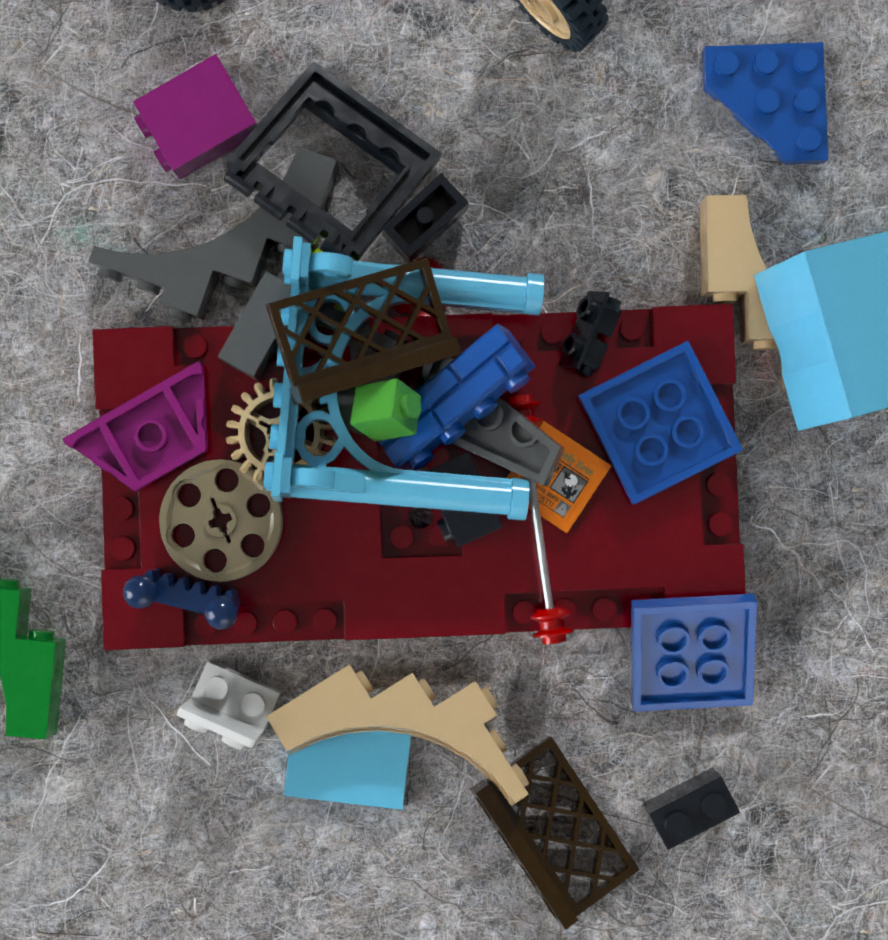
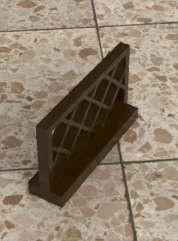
M428 257L266 304L291 384L289 391L294 405L462 354L457 337L452 338ZM416 270L420 271L424 285L418 299L398 289L404 275ZM396 276L392 285L384 281ZM374 283L388 291L379 311L359 301L365 286ZM357 288L353 297L344 292ZM334 294L349 303L340 323L318 312L326 296ZM394 295L414 306L405 326L385 315ZM426 297H428L430 306L424 303ZM317 299L313 308L304 304ZM294 306L309 314L299 335L284 328L279 310ZM354 307L375 317L366 338L345 327ZM420 310L434 317L439 334L425 338L411 330ZM315 318L336 329L326 350L304 339ZM381 321L401 332L394 348L386 350L371 341ZM341 333L362 344L355 359L346 362L332 354ZM407 336L416 340L403 345ZM288 338L296 341L292 350ZM303 345L320 354L322 358L315 372L299 376L294 358L300 346ZM367 348L377 352L363 357ZM328 359L338 364L323 369Z
M548 736L510 763V766L517 764L520 768L528 763L527 771L523 772L529 782V785L525 787L528 794L532 779L552 782L548 806L528 802L529 795H527L515 804L520 806L519 815H517L513 807H511L490 779L480 781L469 790L557 923L566 930L579 921L578 915L638 872L639 868L553 738ZM549 749L556 760L553 778L533 774L536 757ZM562 770L568 780L560 779ZM559 784L573 786L578 793L575 811L555 807ZM583 804L586 805L591 814L582 812ZM527 807L547 811L543 834L529 832L526 829L524 820ZM554 812L574 816L570 839L550 835ZM581 817L596 820L600 826L597 844L577 840ZM606 837L613 847L604 845ZM533 838L542 839L541 849ZM549 841L569 844L565 867L550 865L546 859ZM576 846L596 849L592 872L572 869ZM603 851L617 853L625 867L613 876L599 874ZM556 872L564 873L563 882H561ZM571 874L591 878L589 893L576 903L568 892ZM598 879L605 880V882L597 887Z

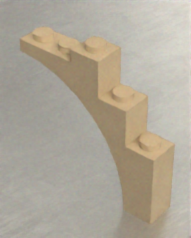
M707 195L700 203L701 297H712L715 304L737 302V297H740L741 344H753V350H776L777 344L769 331L754 278L755 274L766 270L767 267L759 254L751 229L747 195ZM781 363V390H786L784 380L782 377Z
M349 664L266 716L289 756L316 742L348 733L384 731L408 734L440 744L468 760L493 782L511 807L529 795L525 789L529 785L525 774L517 764L510 766L503 755L507 748L496 730L493 729L489 732L485 727L497 717L494 709L498 707V704L486 686L480 689L476 681L434 707L432 701L436 697L424 678L418 681L414 674L411 673L371 698L369 693L374 691L368 678L362 670L355 673Z

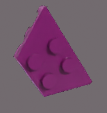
M199 361L67 435L62 438L64 444L77 450L90 459L92 463L104 471H108L134 491L145 488L208 452L205 372L202 363Z

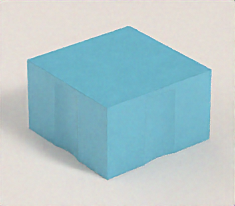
M888 231L804 251L755 274L754 278L769 331L780 353L782 377L798 431L888 408Z

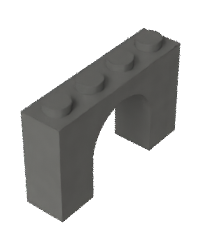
M265 271L218 355V358L227 365L259 382L278 350V343L266 304L291 296V284H284L283 272H279L276 277ZM325 302L322 304L318 312L340 323L344 313L334 308L336 303ZM316 319V327H324L334 332L336 331V329ZM368 319L359 327L356 333L366 338L372 321ZM388 329L385 330L384 334L376 331L371 341L388 350L394 348L400 335ZM352 338L348 343L351 361L355 359L362 345ZM367 348L363 357L377 352ZM397 373L365 384L376 383L396 378L399 379L401 373ZM356 386L339 391L337 394L339 410L347 430L365 439L366 435L350 425Z

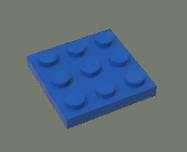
M689 341L577 396L632 505L743 450Z
M754 593L631 600V704L633 712L753 705L758 603Z

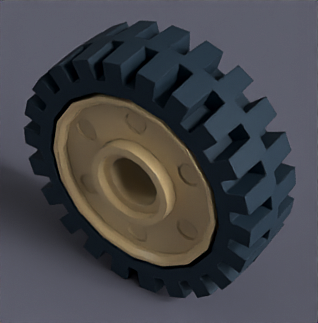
M513 0L520 4V10L523 13H527L530 16L529 20L534 25L538 24L546 36L550 35L552 41L557 44L561 43L563 48L571 49L572 52L582 51L604 29L609 20V16L606 14L608 12L607 8L601 3L603 0Z

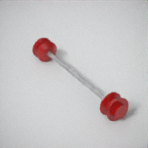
M531 394L507 398L511 406L536 426L543 422V419L534 416L533 409L541 404V401L532 402ZM529 479V496L545 608L538 609L530 617L540 624V630L533 634V637L542 638V644L544 645L562 643L567 641L566 634L574 632L573 629L564 625V618L570 615L571 611L562 606H553L536 482Z

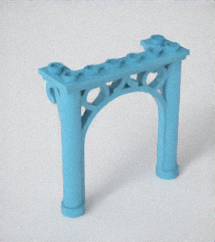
M294 236L293 249L284 250V284H291L290 297L309 292V290L313 291L400 265L353 261V258L347 255L330 252L311 254V243H304L302 237ZM431 268L440 300L444 307L538 316L541 313L544 296L543 274L526 273L525 277ZM416 270L406 273L398 289L418 299L424 288L420 271ZM396 276L384 281L392 285ZM371 283L365 286L361 295L379 297L367 304L379 311L388 291ZM357 288L350 289L344 292L347 294H354ZM334 294L326 296L322 303H337L344 313L349 305L348 302ZM394 295L389 307L410 303ZM428 297L424 301L426 305H430ZM317 299L304 304L313 308ZM294 306L282 309L281 319L283 325H288V330L299 335L309 314ZM361 309L357 313L353 310L345 327L356 332L372 316ZM315 318L308 333L316 343L327 347L333 335L327 336L320 333L315 326ZM341 333L332 354L342 359L345 348L351 338ZM288 338L292 350L296 341ZM303 345L300 346L294 358L299 376L315 372L319 364L318 362L311 367L303 368ZM278 346L277 366L284 367L283 383L275 382L273 407L281 408L279 424H271L269 449L277 450V452L274 454V463L266 462L264 472V488H266V491H271V497L275 502H283V498L294 497L507 515L508 519L526 520L529 505V479L403 470L375 461L360 449L347 431L339 410L337 392L319 398L320 406L327 405L329 414L322 410L312 411L305 415L298 423L299 404L294 405L289 391L291 384ZM328 359L323 369L338 364ZM315 421L327 422L338 437L333 448L324 456L311 455L305 448L306 429ZM343 448H345L367 470L328 467L326 465L333 462ZM295 451H298L300 457L308 465L294 464Z

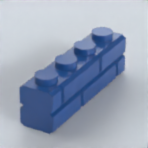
M496 324L415 391L421 396V413L418 417L416 435L378 441V443L384 448L385 453L397 468L409 470L413 468V470H418L424 467L434 458L432 451L444 442L445 445H449L465 433L466 430L463 426L474 417L481 419L490 414L498 405L495 400L507 390L509 393H513L525 386L530 380L528 373L536 368L535 364L521 348L512 333L507 328Z

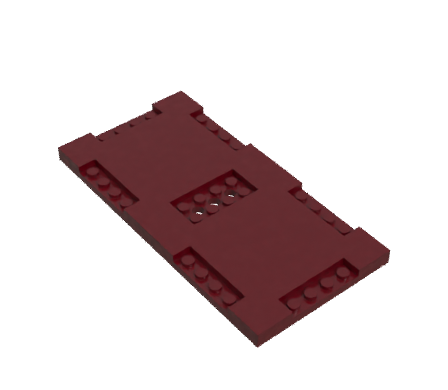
M733 303L658 306L651 309L622 310L612 336L606 337L598 333L596 337L597 340L608 346L598 371H593L591 377L576 372L577 369L558 365L562 356V344L565 338L571 334L577 320L576 312L540 313L539 316L527 314L493 315V313L445 315L452 338L457 337L461 353L496 324L507 328L535 364L536 368L528 373L530 380L525 386L513 393H509L507 390L500 397L508 402V397L531 394L532 402L541 401V404L533 408L535 417L543 419V421L610 465L612 464L577 396L686 341H689L735 432L733 385L736 384ZM417 316L411 327V330L425 338L439 334L433 316ZM409 317L390 318L405 326ZM369 318L372 321L369 327L372 326L375 318ZM382 321L377 329L382 334H384L386 329L399 335L401 334L400 331ZM235 326L92 329L95 409L99 410V417L199 361L202 363L205 372L208 452L139 491L132 490L119 481L117 477L101 469L105 569L101 570L104 650L345 639V641L496 635L508 632H533L540 630L539 622L530 618L538 609L545 608L532 510L529 508L525 521L508 519L507 515L497 514L503 527L457 547L454 540L446 543L437 524V520L443 518L440 509H430L433 514L430 525L425 528H417L409 519V514L413 507L294 497L283 498V502H281L283 511L282 535L270 559L255 572L236 580L223 582L205 580L207 581L208 591L217 584L223 586L224 595L232 588L238 589L241 603L238 618L231 627L215 629L207 623L205 614L158 602H153L149 607L143 609L133 608L128 605L123 596L125 583L134 576L144 575L150 569H160L161 577L163 574L174 572L176 573L177 581L182 577L189 576L192 580V587L196 582L204 580L182 569L166 550L159 527V515L163 498L173 481L185 470L196 464L219 459L241 463L247 460L246 457L233 460L231 454L241 448L240 444L231 445L226 442L227 437L238 436V430L226 426L227 421L240 422L241 415L232 412L231 408L233 405H237L245 410L248 404L242 400L241 394L246 392L256 399L258 397L254 389L256 383H261L266 392H270L269 382L271 378H276L279 383H283L284 367L277 366L276 352L259 382L218 358L220 351ZM316 327L324 335L334 334V331L330 329ZM307 332L306 340L326 350V346L316 343ZM409 336L406 337L407 343L416 341ZM348 345L342 356V359L346 362L351 361ZM304 346L303 368L317 364L322 356ZM460 354L452 356V358L455 359ZM423 366L402 372L399 380L414 390ZM273 402L261 408L257 414L268 419H274L280 416L281 408H274ZM319 403V404L316 406V408H317V410H318V409H320V408H322V407H324V406H327V405L320 406V403ZM302 407L299 413L298 423L305 415L309 414L304 407ZM313 423L308 426L305 432L306 439L311 442L314 439ZM251 424V445L257 456L261 459L264 454L263 449L266 444V436L263 431ZM264 424L265 427L271 429V425ZM334 430L325 431V437H332L337 441L338 437ZM347 430L355 443L368 456L383 465L401 469L392 463L378 441L375 442L367 436L363 439ZM444 442L432 451L434 458L425 465L430 470L468 452L479 476L506 478L510 473V470L452 443L445 445ZM323 443L321 450L329 453L333 446ZM343 448L333 462L326 465L328 467L367 470L345 448ZM295 451L294 464L302 459L298 451ZM736 454L634 505L631 504L613 466H611L568 533H565L541 517L553 606H562L571 611V614L564 618L565 627L573 630L631 628V600L746 594L744 544L740 543ZM224 469L217 476V485L224 492H231L238 485V475L232 469ZM191 483L184 485L179 492L181 503L187 507H193L198 504L201 499L200 489ZM260 493L253 495L248 503L249 511L256 517L265 516L271 506L268 497ZM213 498V503L216 506L217 504L215 502V499ZM217 509L215 511L217 518L211 521L213 527H221L223 532L227 534V523L232 520L230 513L223 514L220 509ZM180 524L175 528L173 538L179 546L188 547L193 543L195 533L188 524ZM227 534L228 541L231 542L230 537ZM257 534L247 535L242 543L243 551L250 557L261 555L265 546L263 539ZM212 549L206 554L205 564L210 571L220 572L225 568L227 558L221 550Z

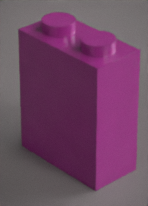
M217 54L133 101L140 113L133 117L146 139L153 136L159 146L157 150L153 151L165 172L172 170L179 179L186 177L238 147L257 126L256 121Z

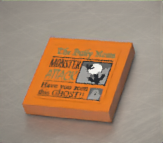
M543 421L539 428L565 449L549 485L543 486L536 483L540 515L565 533H568L612 465ZM510 471V473L506 477L509 479H527L513 471ZM529 496V505H528V508L531 510V503H530V496Z

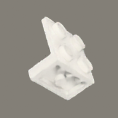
M209 660L204 667L192 697L179 707L176 715L185 719L184 725L192 730L201 733L211 730L222 735L221 741L233 748L244 750L245 746L253 748L263 735L268 724L266 716L273 712L282 691Z

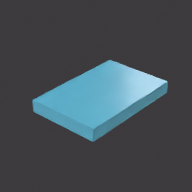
M384 731L348 733L316 742L290 756L288 755L284 796L403 810L411 735Z

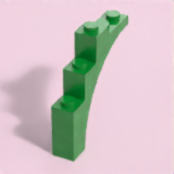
M0 578V678L6 703V736L46 740L55 735L58 728L66 639L54 638V631L31 629L29 635H27L32 588L19 587V580Z

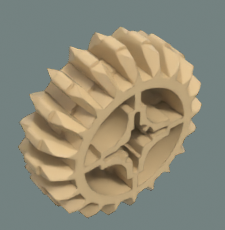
M276 378L270 379V392H266L261 383L254 385L258 395L256 399L250 394L243 392L241 398L248 404L246 409L244 410L237 405H233L231 408L232 412L241 415L240 422L230 420L226 424L228 428L238 430V436L226 438L227 444H240L241 447L231 454L232 459L238 460L246 457L247 460L241 465L240 470L242 473H246L251 468L256 467L257 470L254 473L253 481L257 483L264 477L266 462H274V454L277 452V450L269 449L271 429L265 427L264 424H279L280 416L268 419L257 414L261 408L273 402L275 382H278ZM319 398L299 404V413L302 407L308 413L321 410L327 413L328 406L317 410L316 406L320 403ZM315 421L313 422V442L305 439V448L311 455L324 456L328 452L321 450L323 443L333 446L336 443V439L325 437V431L333 430L327 422ZM251 424L263 431L266 436V444L263 449L264 454L261 459L257 456L251 445ZM303 459L295 463L308 465Z

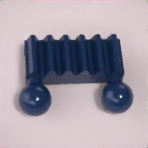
M158 568L147 570L144 575L130 578L123 588L124 599L133 608L143 609L149 607L153 602H158L205 614L207 623L215 629L231 627L238 618L241 603L237 588L228 590L224 595L221 584L212 586L208 591L207 581L201 580L192 587L191 577H182L177 581L176 573L174 572L163 574L161 577L160 569Z

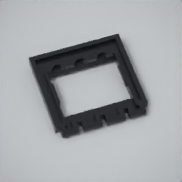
M313 61L227 159V168L229 170L223 180L246 197H249L255 189L259 190L253 202L279 221L288 212L291 213L292 216L289 218L286 226L312 245L321 236L324 237L325 240L319 248L322 252L343 254L359 261L380 235L382 227L397 214L439 162L442 153ZM304 108L398 174L393 183L389 181L367 208L366 216L353 231L258 163L269 148L277 142L296 120V117Z

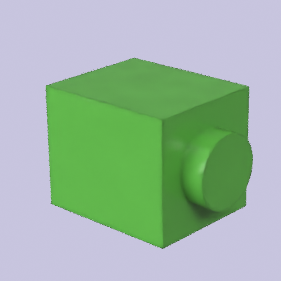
M398 378L356 386L350 425L375 442L416 435L418 417L421 413V396Z

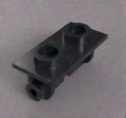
M588 291L577 307V320L573 330L562 344V356L558 364L559 366L577 369L576 372L587 377H591L593 371H598L608 345L597 340L596 337L598 333L606 337L612 336L622 313V310L619 309L621 301L609 297V292Z

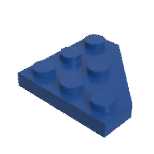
M823 42L704 47L702 51L704 91L715 101L718 99L734 114L733 117L755 138L759 137L775 152L774 155L785 165L824 164L828 161Z

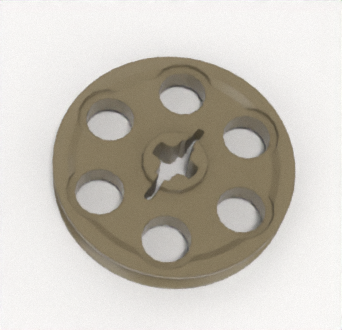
M222 459L210 460L185 470L170 485L160 508V533L169 555L186 572L204 580L217 582L231 581L255 572L273 555L283 530L281 502H275L271 497V491H266V488H264V477L259 483L253 481L256 469L251 468L248 472L242 473L240 467L243 463ZM224 469H232L238 475V485L231 492H224L217 485V476ZM189 483L196 485L201 493L199 503L193 507L183 505L179 498L181 488ZM255 494H264L270 500V510L263 517H256L249 511V500ZM213 498L215 499V502L217 504L216 506L213 503ZM217 509H220L223 514L230 513L232 520L227 523V534L231 542L228 541L227 534L223 532L221 527H213L211 521L217 518L215 512ZM180 524H188L194 530V541L188 547H181L174 541V530ZM249 534H257L264 541V550L258 557H250L243 551V540ZM212 549H219L226 555V566L220 572L210 571L205 564V556Z

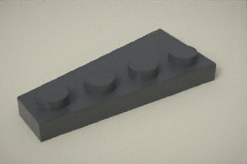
M449 357L424 365L414 391L419 389L454 359ZM501 397L495 400L498 405L490 414L481 419L474 417L463 426L466 430L465 433L452 443L543 486L549 485L565 449Z

